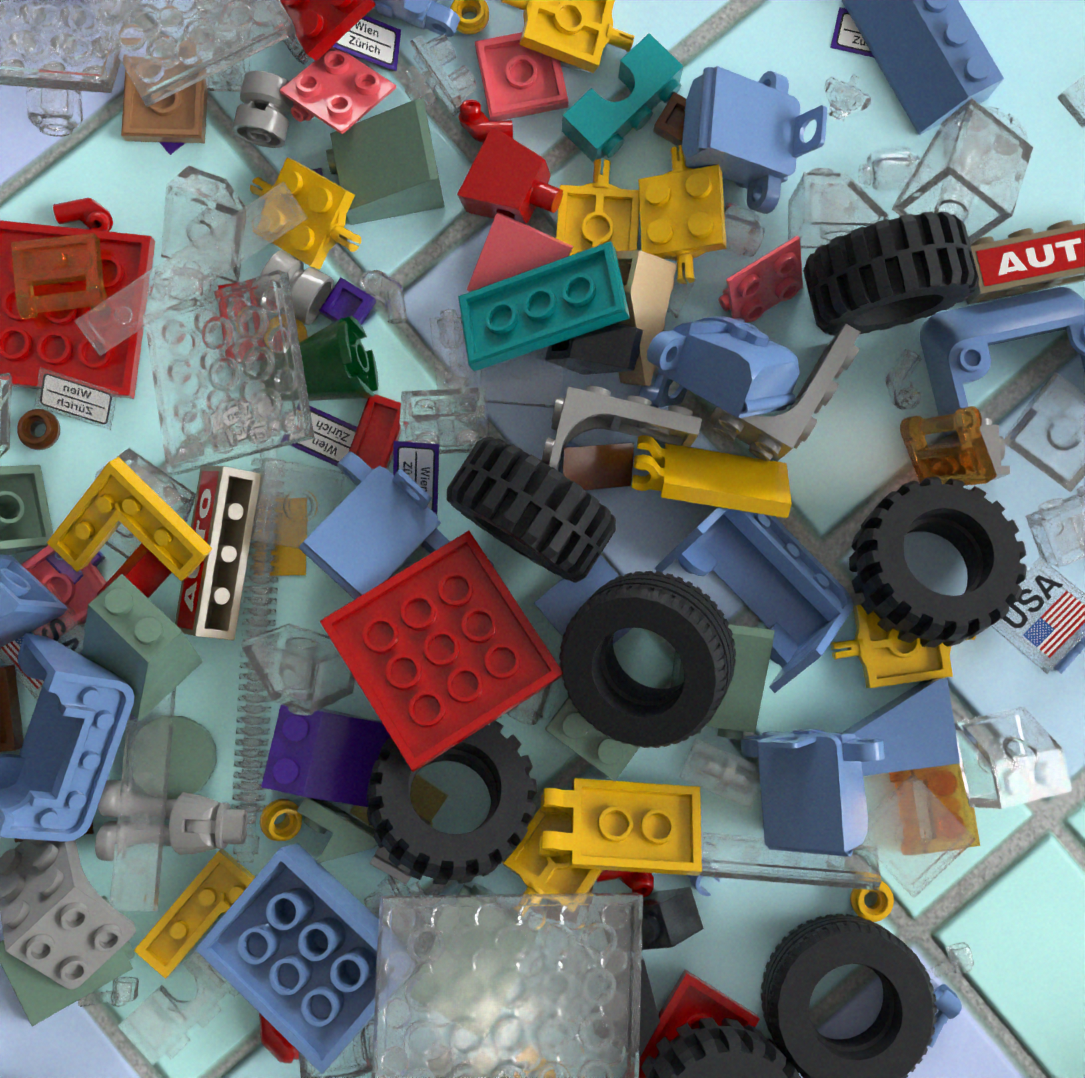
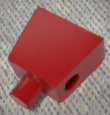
M491 127L457 196L466 212L489 218H495L497 213H501L523 224H527L536 207L555 213L562 201L563 190L548 184L551 174L546 160L542 156L500 130Z

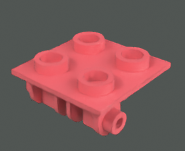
M331 47L322 57L311 63L280 89V93L293 101L291 114L297 121H310L315 116L340 134H343L394 91L396 85L347 52Z
M797 235L727 278V288L723 290V295L718 298L723 310L727 312L731 309L732 318H742L746 323L753 322L774 305L794 297L803 288L800 237Z

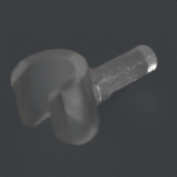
M962 942L947 946L946 950L949 961L941 962L925 970L929 974L930 979L933 980L951 972H970L974 966V959L969 945Z
M118 977L113 980L112 991L86 995L78 1000L79 1007L100 1003H111V1005L116 1007L124 1006L137 998L139 979L136 977Z

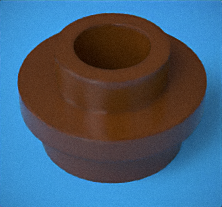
M33 409L20 418L17 426L18 437L25 446L31 449L45 450L57 442L60 436V423L51 412L44 409ZM39 424H45L46 431L44 435L37 437L35 435L36 427Z

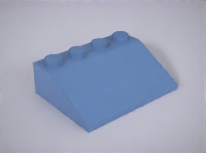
M294 843L280 848L195 950L323 1074L420 964L422 959L320 863H316L317 860L299 843Z

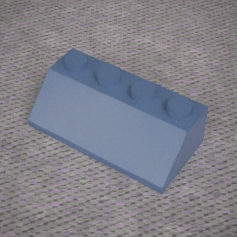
M842 0L843 5L850 14L919 135L986 101L1004 80L1003 75L959 0Z

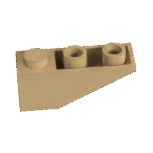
M641 250L616 251L630 318L614 324L637 327L643 330L640 354L636 361L634 371L619 372L620 383L650 386L656 366L648 361L647 350L653 338L664 331L677 264Z

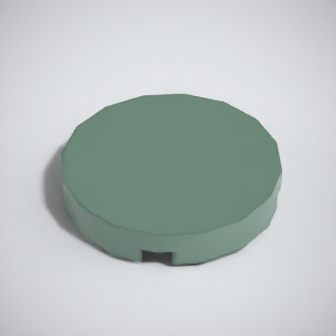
M184 716L161 717L147 724L136 736L130 752L131 771L137 784L150 796L159 799H178L182 792L194 794L200 791L210 779L217 763L216 745L210 732L201 724Z

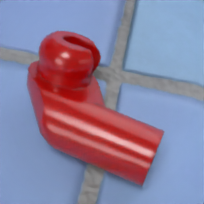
M473 99L465 100L460 105L458 116L460 124L476 141L484 142L491 127L513 138L512 120L490 121L481 111V104Z
M83 198L53 205L54 215L59 224L80 220L89 230L110 231L112 229L113 218L110 212L92 198Z
M603 870L597 878V883L620 879L632 889V894L639 898L649 896L654 890V877L652 873Z
M259 1013L260 1038L263 1046L280 1063L289 1064L292 1063L293 1059L302 1058L303 1055Z

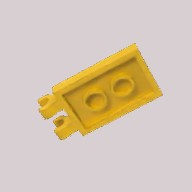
M648 435L638 436L637 448L648 450L651 454L635 455L633 467L641 471H648L649 474L646 476L633 475L632 488L639 491H661V498L788 518L792 502L787 463L771 460L767 462L759 458L665 443V448H662L653 437Z
M574 778L572 790L544 788L543 795H541L540 813L559 814L571 812V833L542 831V837L539 838V855H570V868L698 876L702 872L700 787Z

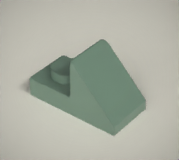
M305 797L297 812L305 816L303 822L308 827L322 834H325L327 830L333 833L316 863L373 849L377 846L374 839L375 830L326 800Z

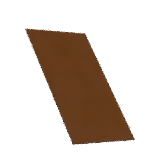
M635 442L564 448L563 475L580 485L583 490L631 486Z

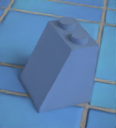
M0 554L1 648L24 636L25 633H30L62 616L68 609L13 556Z

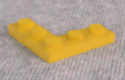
M120 457L107 463L47 541V544L78 572L91 562L122 523L180 581L191 575L213 549Z
M220 849L134 949V952L166 979L221 914H225L254 880L255 876L228 852Z

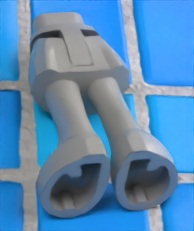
M107 780L98 804V810L102 816H150L170 819L169 825H140L125 821H108L97 832L95 853L100 860L114 861L122 856L129 847L138 844L172 846L179 855L196 854L216 848L225 849L228 844L245 843L248 813L244 809H231L229 803H220L201 795L182 792L178 799L143 797L135 794L121 780Z

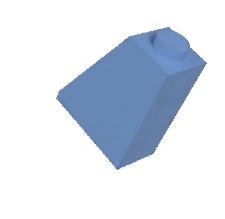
M936 678L920 682L843 731V733L855 734L859 738L884 740L885 759L861 762L863 776L961 763L947 678Z

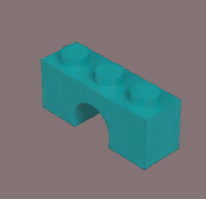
M648 33L620 60L618 78L628 87L631 92L630 96L619 102H611L603 99L590 88L562 115V132L592 162L604 156L607 158L612 157L625 141L623 137L633 128L636 131L640 130L652 117L653 112L651 110L661 101L665 104L668 103L673 93L679 92L682 86L680 79L684 66Z

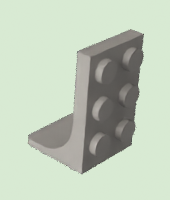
M848 324L841 328L825 347L789 411L770 417L754 415L736 418L716 406L708 419L714 424L713 430L728 440L734 441L735 438H738L750 445L749 452L764 461L770 462L772 458L778 462L793 447L797 449L802 441L805 442L818 421L812 415L813 413L817 414L823 405L826 406L835 393L839 384L834 382L833 379H838L843 370H847L855 359L860 348L855 346L854 343L861 332Z
M589 385L586 386L585 390L568 386L565 398L557 396L551 429L557 430L555 439L547 437L542 462L558 470L564 448L567 447L568 443L581 433L593 429H607L637 437L648 435L657 442L691 447L699 435L702 418L694 417L693 411L685 407L669 406L668 410L652 407L651 400L639 396L630 395L627 396V400L611 397V391L598 386Z
M24 839L15 849H9L0 857V914L5 951L65 988L76 989L81 986L135 935L136 928L134 922L109 905L88 881L80 863L75 840L59 842Z

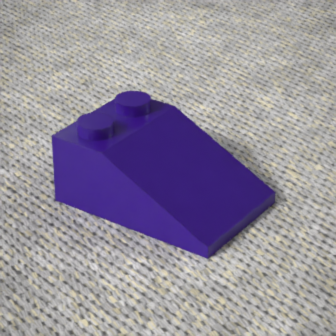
M293 701L281 702L261 787L307 798L368 807V800H366L367 790L374 762L378 759L380 750L386 740L392 738L383 723L378 720Z

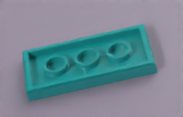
M611 241L458 296L468 365L474 372L630 318L616 249Z

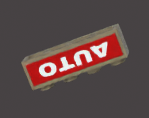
M1072 220L1055 223L1049 226L1047 231L1034 233L1032 228H1027L1009 234L1008 239L994 241L992 236L970 242L979 281L975 292L966 299L968 305L1085 281V223L1073 225Z
M226 466L200 467L191 528L213 549L191 575L181 582L175 625L184 634L235 640L261 480L260 473Z

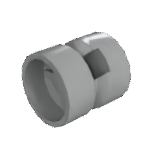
M265 71L247 72L244 75L240 92V100L244 104L237 107L232 128L233 133L239 138L258 146L268 148L284 146L289 127V120L285 116L291 113L293 101L281 94L280 89L289 81L281 76Z
M279 250L263 268L257 282L256 296L276 308L286 306L288 315L306 325H310L320 315L319 309L332 291L334 280L313 267L304 270V263L283 250Z

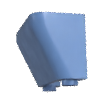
M25 633L18 653V664L28 677L44 680L19 755L0 754V837L59 842L73 841L83 836L92 824L129 719L135 696L132 688L122 677L54 639Z

